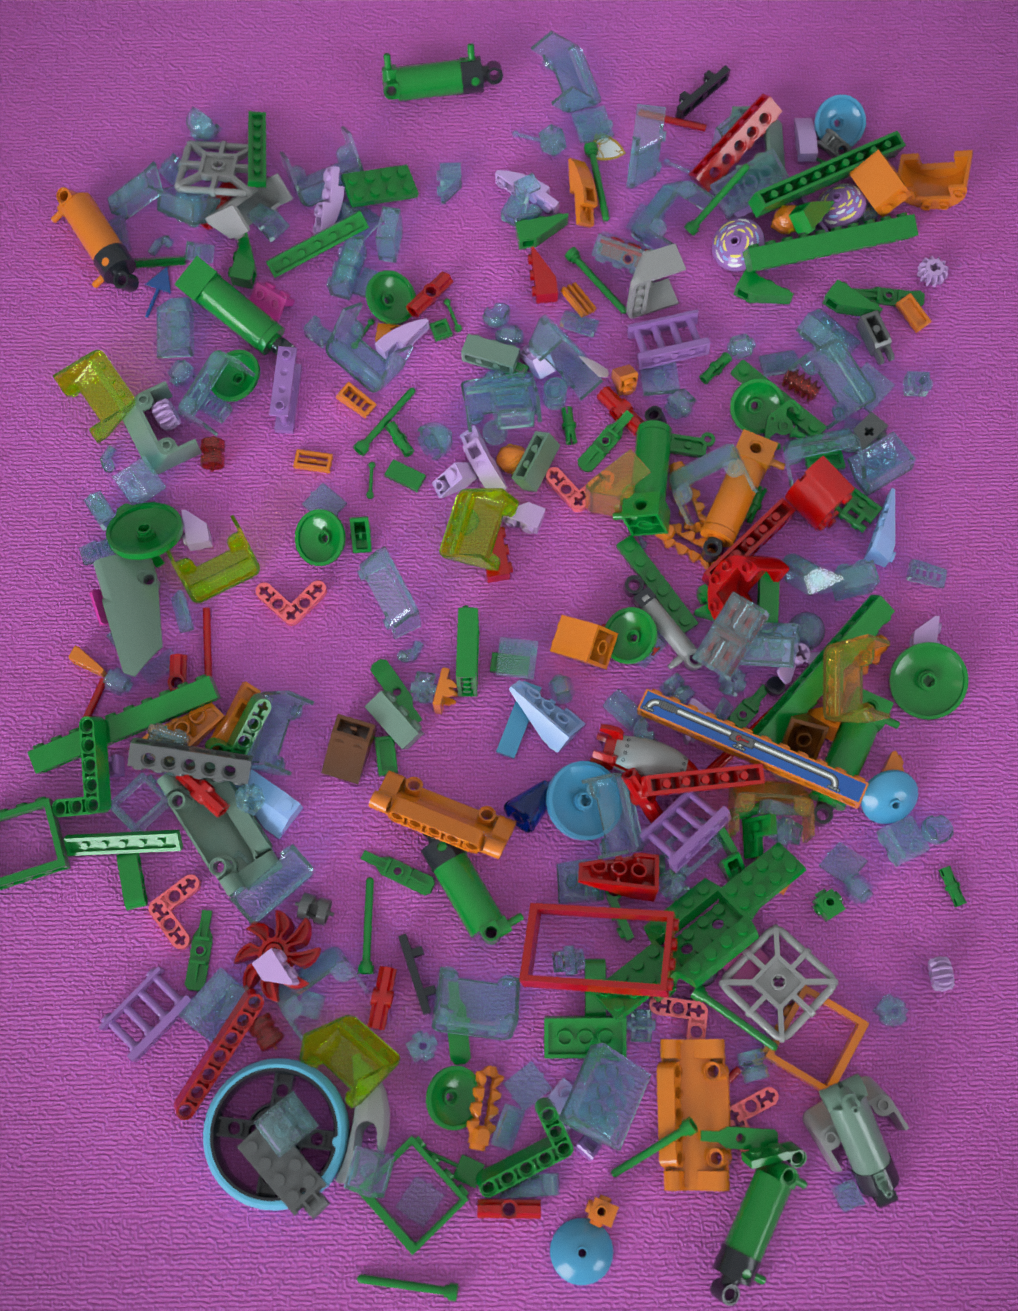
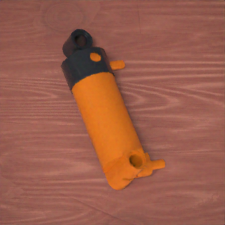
M65 187L58 189L56 194L57 201L59 202L57 206L58 211L51 217V220L57 223L64 216L93 260L100 276L92 282V286L98 288L105 281L108 284H114L116 288L128 292L136 291L139 286V280L136 275L132 274L135 271L136 263L118 238L92 195L85 192L78 193Z

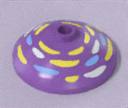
M853 184L832 186L824 191L816 200L834 201V204L829 209L830 211L822 218V222L829 229L838 226L844 228L849 224H853L863 215L867 207V198L860 188Z
M734 218L725 222L717 230L712 241V253L716 262L728 271H745L743 251L747 250L748 246L759 243V246L765 245L764 233L757 223L747 218ZM734 239H738L736 244H733Z

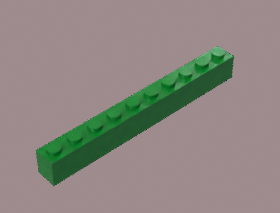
M897 130L759 190L751 197L748 204L757 218L850 177L849 173L877 150L888 160L897 156L906 144Z
M905 212L896 215L897 218L891 219V216L880 218L878 222H875V219L864 222V225L853 223L847 225L848 228L842 229V226L831 228L830 232H826L824 229L816 231L815 235L809 236V233L798 235L797 239H792L791 236L781 239L782 242L778 243L775 240L765 242L763 246H759V243L749 245L748 249L743 251L746 272L751 273L911 239L919 235L915 214L908 215Z
M870 595L753 728V734L759 737L761 735L767 736L772 739L771 742L779 745L784 737L791 716L807 713L809 709L815 707L817 700L829 691V686L841 677L843 670L854 662L856 655L862 652L870 639L879 633V629L890 621L891 615L895 610L881 595Z
M206 674L198 676L193 683L184 682L179 684L176 690H165L160 692L157 698L152 699V697L142 700L138 706L130 705L123 708L124 712L119 714L113 712L106 715L104 720L106 723L107 746L222 699L214 678L206 676ZM79 727L70 730L69 735L64 737L58 735L51 738V742L45 745L44 743L36 744L33 746V750L27 752L36 774L46 773L81 758Z

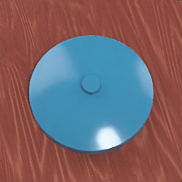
M578 761L564 766L553 776L546 793V805L552 822L563 834L576 840L588 841L606 835L617 824L622 811V794L618 782L606 768L594 762Z

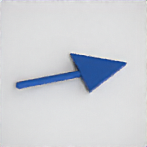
M167 267L145 284L156 288L146 312V318L150 315L159 291L171 293Z

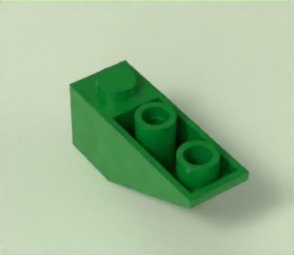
M814 201L796 206L788 216L797 234L804 232L808 234L814 231L815 226L830 211L829 209L834 204V201Z
M558 213L548 217L540 216L529 220L522 219L515 222L519 250L533 246L537 247L568 225V213Z
M246 232L243 237L238 239V250L233 254V265L229 267L228 277H230L232 285L253 289L258 273L249 236Z
M745 270L735 287L733 295L749 303L790 304L794 293L790 292L787 288L776 285L769 279L762 278L756 272L747 273Z
M837 280L830 288L822 303L836 313L859 317L876 310L881 314L883 310L876 302L870 301L862 293L855 291L847 283Z

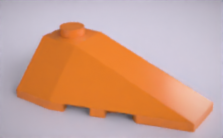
M211 702L190 711L189 714L180 718L172 719L171 722L162 726L154 727L142 739L197 747L225 716ZM166 756V760L169 763L175 762L172 756Z

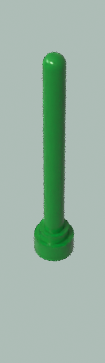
M588 142L584 145V151L587 157L590 158L602 218L607 222L610 217L596 157L599 151L596 142Z
M744 164L696 219L686 223L684 228L693 236L697 234L702 221L749 170V165Z
M575 247L569 249L564 257L569 262L575 263L622 314H625L626 307L583 262L579 255L580 252Z
M413 387L407 390L364 440L361 439L354 444L353 448L358 454L365 456L369 451V444L415 394L416 391Z
M372 877L366 879L363 956L360 965H358V974L364 975L374 974V965L370 961L374 879Z
M701 985L697 989L695 988L690 996L692 999L701 1003L704 1001L772 1051L778 1049L777 1043L709 996V992L706 991L704 986Z
M687 1117L679 1125L680 1128L612 1169L611 1175L618 1177L680 1137L692 1136L697 1133L696 1123L691 1117Z
M364 1274L357 1276V1281L362 1284L444 1295V1298H448V1301H457L458 1283L450 1282V1285L440 1286Z

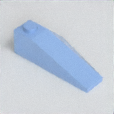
M891 488L887 494L864 560L882 567H886L889 562L892 563L896 554L893 551L895 547L894 488Z
M521 680L509 688L541 739L556 753L561 751L586 724L567 708L564 710L555 705L556 701L551 698L550 700L544 699L539 691Z
M252 769L248 784L235 785L263 828L278 839L281 838L303 809L299 802Z

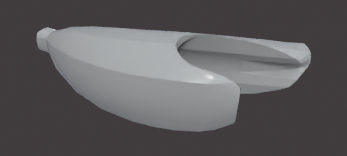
M361 1054L352 1057L356 1105L345 1157L334 1180L339 1184H346L357 1176L363 1134L368 1126L374 1124L376 1127L377 1148L379 1151L384 1152L389 1137L390 1106L387 1092L378 1074L370 1065L362 1060Z

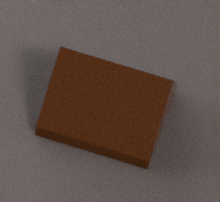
M807 713L791 716L781 743L789 746L790 750L794 752H804L809 755V758L817 760L829 726Z

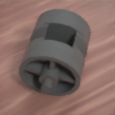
M304 893L301 901L295 903L298 906L297 918L304 920L306 917L308 920L312 919L313 923L324 926L328 917L334 916V913L331 912L332 900L322 897L318 900L315 895Z

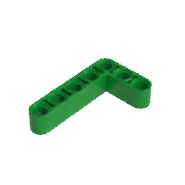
M85 716L79 722L84 797L55 800L52 804V812L56 817L106 813L111 808L106 723L102 717Z
M540 1098L535 1103V1111L547 1137L481 1170L476 1175V1183L482 1196L492 1197L568 1158L573 1153V1144L554 1104L549 1098Z

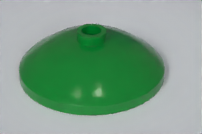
M385 270L378 272L369 280L365 295L367 305L375 317L387 324H400L412 316L409 314L406 306L416 297V294L407 278L398 272Z
M233 350L224 354L215 363L210 374V387L213 393L221 400L227 402H234L245 398L258 383L260 377L258 360L246 350Z
M755 378L745 381L735 390L730 401V414L734 423L741 430L745 429L755 434H763L767 416L785 403L783 394L778 386L769 380ZM753 402H756L757 406L753 409L751 405Z
M316 509L308 512L300 519L295 531V545L299 555L307 563L314 566L329 565L339 558L344 549L346 540L345 529L341 520L334 513L328 510Z
M623 608L614 613L605 625V628L618 633L611 658L619 663L635 664L641 662L650 655L656 645L658 635L656 623L650 614L640 608ZM637 635V640L633 641L634 636Z
M448 1066L437 1072L430 1081L426 1092V1106L431 1119L438 1126L448 1130H460L467 1127L468 1120L474 1118L469 1108L471 1103L475 1102L473 1088L478 1086L476 1075L471 1070L462 1066ZM449 1093V1096H450V1097H449V1099L447 1100V1099H446V1095Z

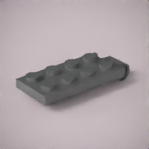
M268 1117L237 1146L294 1216L303 1207L308 1215L315 1219L330 1205L328 1199L320 1192L322 1188L327 1186V1183L271 1117ZM301 1188L306 1189L305 1194L301 1193Z

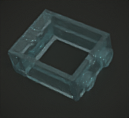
M383 206L376 233L378 258L382 261L396 263L403 235L401 209Z
M527 385L490 388V405L497 430L534 426L535 411ZM523 403L524 408L499 410L498 406Z
M143 772L111 800L110 809L131 832L143 831L169 807L166 795L162 789L159 790L156 786L157 781L150 774L146 776ZM145 782L161 800L135 823L119 805Z
M697 816L695 817L701 823H706V821L703 818L699 819ZM688 822L680 831L685 834L693 826ZM717 834L708 842L713 847L712 850L692 867L685 864L679 870L684 879L723 847L721 844L722 840ZM673 835L665 843L673 849L671 845L678 839ZM660 850L664 854V856L667 859H669V857L662 850Z

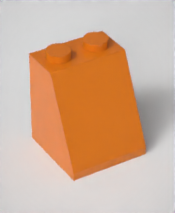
M879 150L849 173L882 218L912 195L895 168Z
M561 615L550 651L607 670L618 633L598 624Z

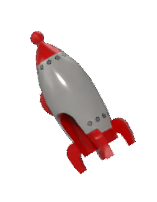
M601 724L599 731L603 733H598L596 740L605 742L603 752L594 750L589 761L603 766L608 771L612 770L613 767L622 772L635 768L641 777L698 770L695 764L677 749L648 738L626 736L621 728L609 724Z

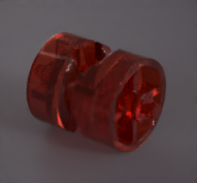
M215 436L203 438L201 440V452L204 455L200 457V466L211 472L223 469L225 467V456L222 453L225 452V441Z
M269 1012L261 1017L257 1016L248 1030L253 1038H257L256 1044L262 1052L270 1048H274L276 1051L278 1049V1042L285 1037L279 1027H274L275 1021Z

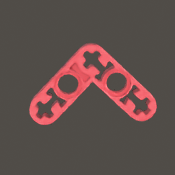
M549 468L545 477L549 486L574 512L584 511L610 490L615 481L613 473L603 471L579 490L559 468ZM551 474H557V480L555 478L550 479ZM603 477L605 479L610 478L609 483L604 482L600 488L599 485L603 482ZM563 486H569L571 488V492L568 494H564L561 491V488ZM589 488H595L598 493L594 496L587 493ZM575 500H582V506L579 504L575 506Z
M318 580L312 582L292 603L286 600L268 583H260L255 590L259 600L289 626L297 625L327 594L326 585ZM315 587H317V588H320V587H321L322 592H321V593H319V592H316V593H315V589H314V588H315ZM262 589L268 591L271 596L270 600L266 594L261 593ZM308 599L310 605L303 608L300 606V601ZM276 600L283 601V606L279 609L273 607V603ZM289 613H290V614H294V616H295V619H294V620H293V619H289V620H288V618H289V617H288V614H289Z
M192 874L183 877L149 904V913L171 944L179 950H185L190 946L191 937L172 910L200 889V879ZM188 880H196V882L194 883L195 887L193 889L191 887L185 889V891L187 892L186 895L179 888V886H182L183 888L188 886ZM173 891L180 893V898L176 902L170 900V894ZM155 905H163V907L161 908L162 912L164 914H167L169 912V915H166L162 918V915L159 912L154 913V910L156 909ZM168 919L175 921V927L171 930L165 928V922ZM179 928H180L181 930L178 931V934H179L181 937H186V938L184 939V942H185L184 945H182V944H178V945H177V942H178L179 940H178L177 936L173 934V933L177 932V930H178Z
M665 997L660 1001V1004L667 1005V1001H670L669 1013H666L667 1008H660L659 1011H656V1007L652 1006L653 1003L657 1002L654 998L649 1001V1010L655 1015L688 1019L686 1040L705 1039L708 1008L704 1003ZM679 1002L683 1005L684 1010L682 1014H675L672 1007L674 1003ZM687 1003L691 1004L689 1007L691 1009H696L697 1005H699L700 1009L704 1010V1013L696 1017L695 1012H689V1016H686L688 1010ZM693 1026L701 1028L702 1034L699 1038L691 1035L690 1030Z
M765 1087L731 1105L730 1110L738 1114L736 1116L737 1122L740 1123L742 1121L744 1124L737 1127L750 1128L746 1120L775 1105L779 1098L778 1092L772 1087ZM766 1091L773 1093L774 1096L771 1097L772 1102L769 1100L761 1102L764 1105L761 1108L760 1102L755 1096L758 1095L759 1099L766 1096ZM748 1100H753L756 1103L754 1112L746 1110L745 1104ZM731 1120V1126H735L736 1124ZM739 1149L740 1152L749 1151L746 1149Z

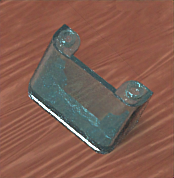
M440 967L433 1008L432 1028L435 1031L497 1040L510 1039L513 1036L519 1019V978L505 975L498 980V983L458 978V972L453 967Z

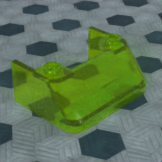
M234 515L230 517L237 532L231 534L227 539L229 551L198 566H195L194 562L189 558L175 561L171 551L168 550L166 552L189 597L195 603H202L256 576L260 571V565Z

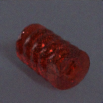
M791 365L783 378L782 386L785 387L789 384V391L795 388V395L801 392L800 398L803 399L807 396V402H811L818 395L823 384L817 387V380L811 383V376L804 379L806 373L804 372L799 376V369L793 372V365Z

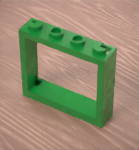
M465 605L463 608H458L457 691L459 697H477L479 615L478 608Z
M40 797L30 804L20 803L14 809L0 810V822L45 808L58 859L1 877L0 890L70 868L59 820L52 812L54 801L50 798Z
M411 1136L356 1189L359 1195L412 1255L469 1200L467 1197L469 1192L462 1184L458 1186L453 1181L455 1176L448 1168L442 1169L438 1164L440 1159L433 1152L429 1154L425 1150L426 1144L419 1136L416 1138ZM412 1145L460 1198L417 1242L410 1237L368 1188Z

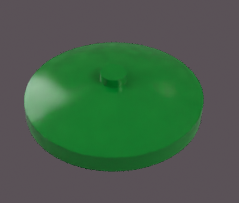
M157 502L140 503L122 510L110 521L106 529V539L111 550L120 557L132 560L149 559L167 552L178 543L183 534V523L180 514L169 505Z
M935 642L917 643L906 648L894 660L889 673V689L896 704L909 715L920 719H938L950 714L962 703L968 689V672L961 657L951 648Z

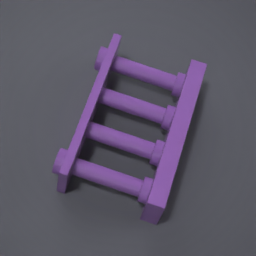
M698 309L628 325L627 337L628 339L636 338L640 353H637V366L639 370L709 354V338L701 339L695 324H698ZM688 326L693 341L683 343L678 328ZM671 330L675 345L666 347L660 332ZM653 334L658 349L648 351L643 336Z
M278 346L269 412L270 416H276L275 433L294 434L302 365L295 364L296 347Z
M700 791L682 793L650 826L645 827L639 836L644 846L651 841L669 857L667 860L668 864L675 873L732 819L730 811L724 805L720 809L715 810L699 796ZM693 801L707 812L711 818L706 823H701L684 808ZM678 814L697 829V832L692 837H687L671 823ZM666 828L683 843V846L679 850L674 851L657 835Z
M159 966L149 970L146 974L147 978L112 1014L108 1013L101 1020L102 1024L99 1026L104 1031L110 1027L130 1048V1053L127 1057L132 1062H138L196 1002L189 995L180 996L160 976L165 970ZM153 982L174 1001L175 1007L170 1012L165 1011L146 992ZM139 997L160 1017V1022L155 1027L150 1026L131 1007ZM124 1012L143 1030L145 1038L140 1043L138 1041L135 1042L116 1022Z

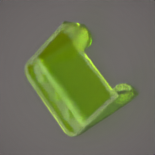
M94 350L53 375V378L66 396L76 397L81 392L99 418L100 422L88 429L97 443L105 440L135 405V397L101 350Z
M471 488L461 490L457 494L439 549L440 555L445 559L498 571L500 558L492 554L503 516H514L519 501L503 488Z
M345 1015L303 1035L299 1060L316 1069L319 1065L324 1064L351 1089L345 1095V1102L351 1108L362 1104L399 1065L400 1056L358 1018L352 1015Z

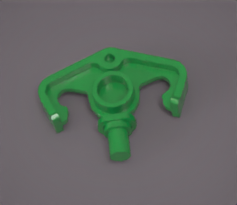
M795 400L786 401L767 416L764 431L765 438L770 439L771 436L778 433L780 435L789 434V438L796 437L801 441L804 440L806 435L799 431L797 425L793 427L792 421L786 417L788 407H792L796 414L803 412V409ZM778 443L776 450H781V444Z

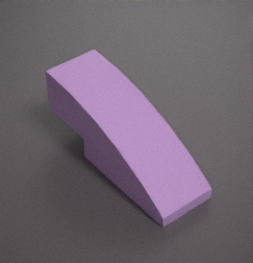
M794 118L795 148L797 150L798 162H815L818 148L812 118Z
M426 318L416 320L390 331L375 343L376 351L386 360L399 348L405 353L430 329L429 320Z

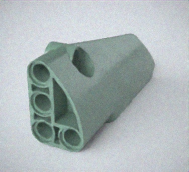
M118 555L107 556L93 563L103 596L102 603L123 673L136 677L145 664L163 647L159 600L161 585L152 558L132 560ZM149 580H154L152 584H146Z

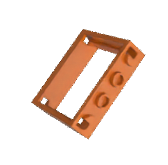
M807 985L797 994L802 1000L806 994L814 999L820 995V993ZM829 998L823 1004L856 1023L824 1084L774 1054L775 1051H772L767 1046L762 1050L765 1052L762 1056L763 1058L818 1091L839 1082L869 1025V1022ZM792 1001L791 1005L787 1004L783 1010L784 1032L788 1029L800 1007L795 1001ZM778 1022L774 1027L776 1031H778ZM772 1038V1041L777 1043V1045L779 1046V1040H775L774 1038Z

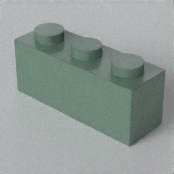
M468 334L461 351V357L463 362L513 375L520 360V348L511 344L500 343L497 340L485 339L480 335Z
M535 431L511 477L522 490L537 492L560 444L550 433Z
M380 691L365 708L402 750L409 749L424 734L421 730L422 726L415 719L412 720L408 716L409 711L404 706H399L396 702L397 698L390 691Z

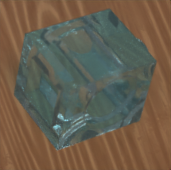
M907 371L903 379L904 396L926 397L933 385V380L930 379V372Z

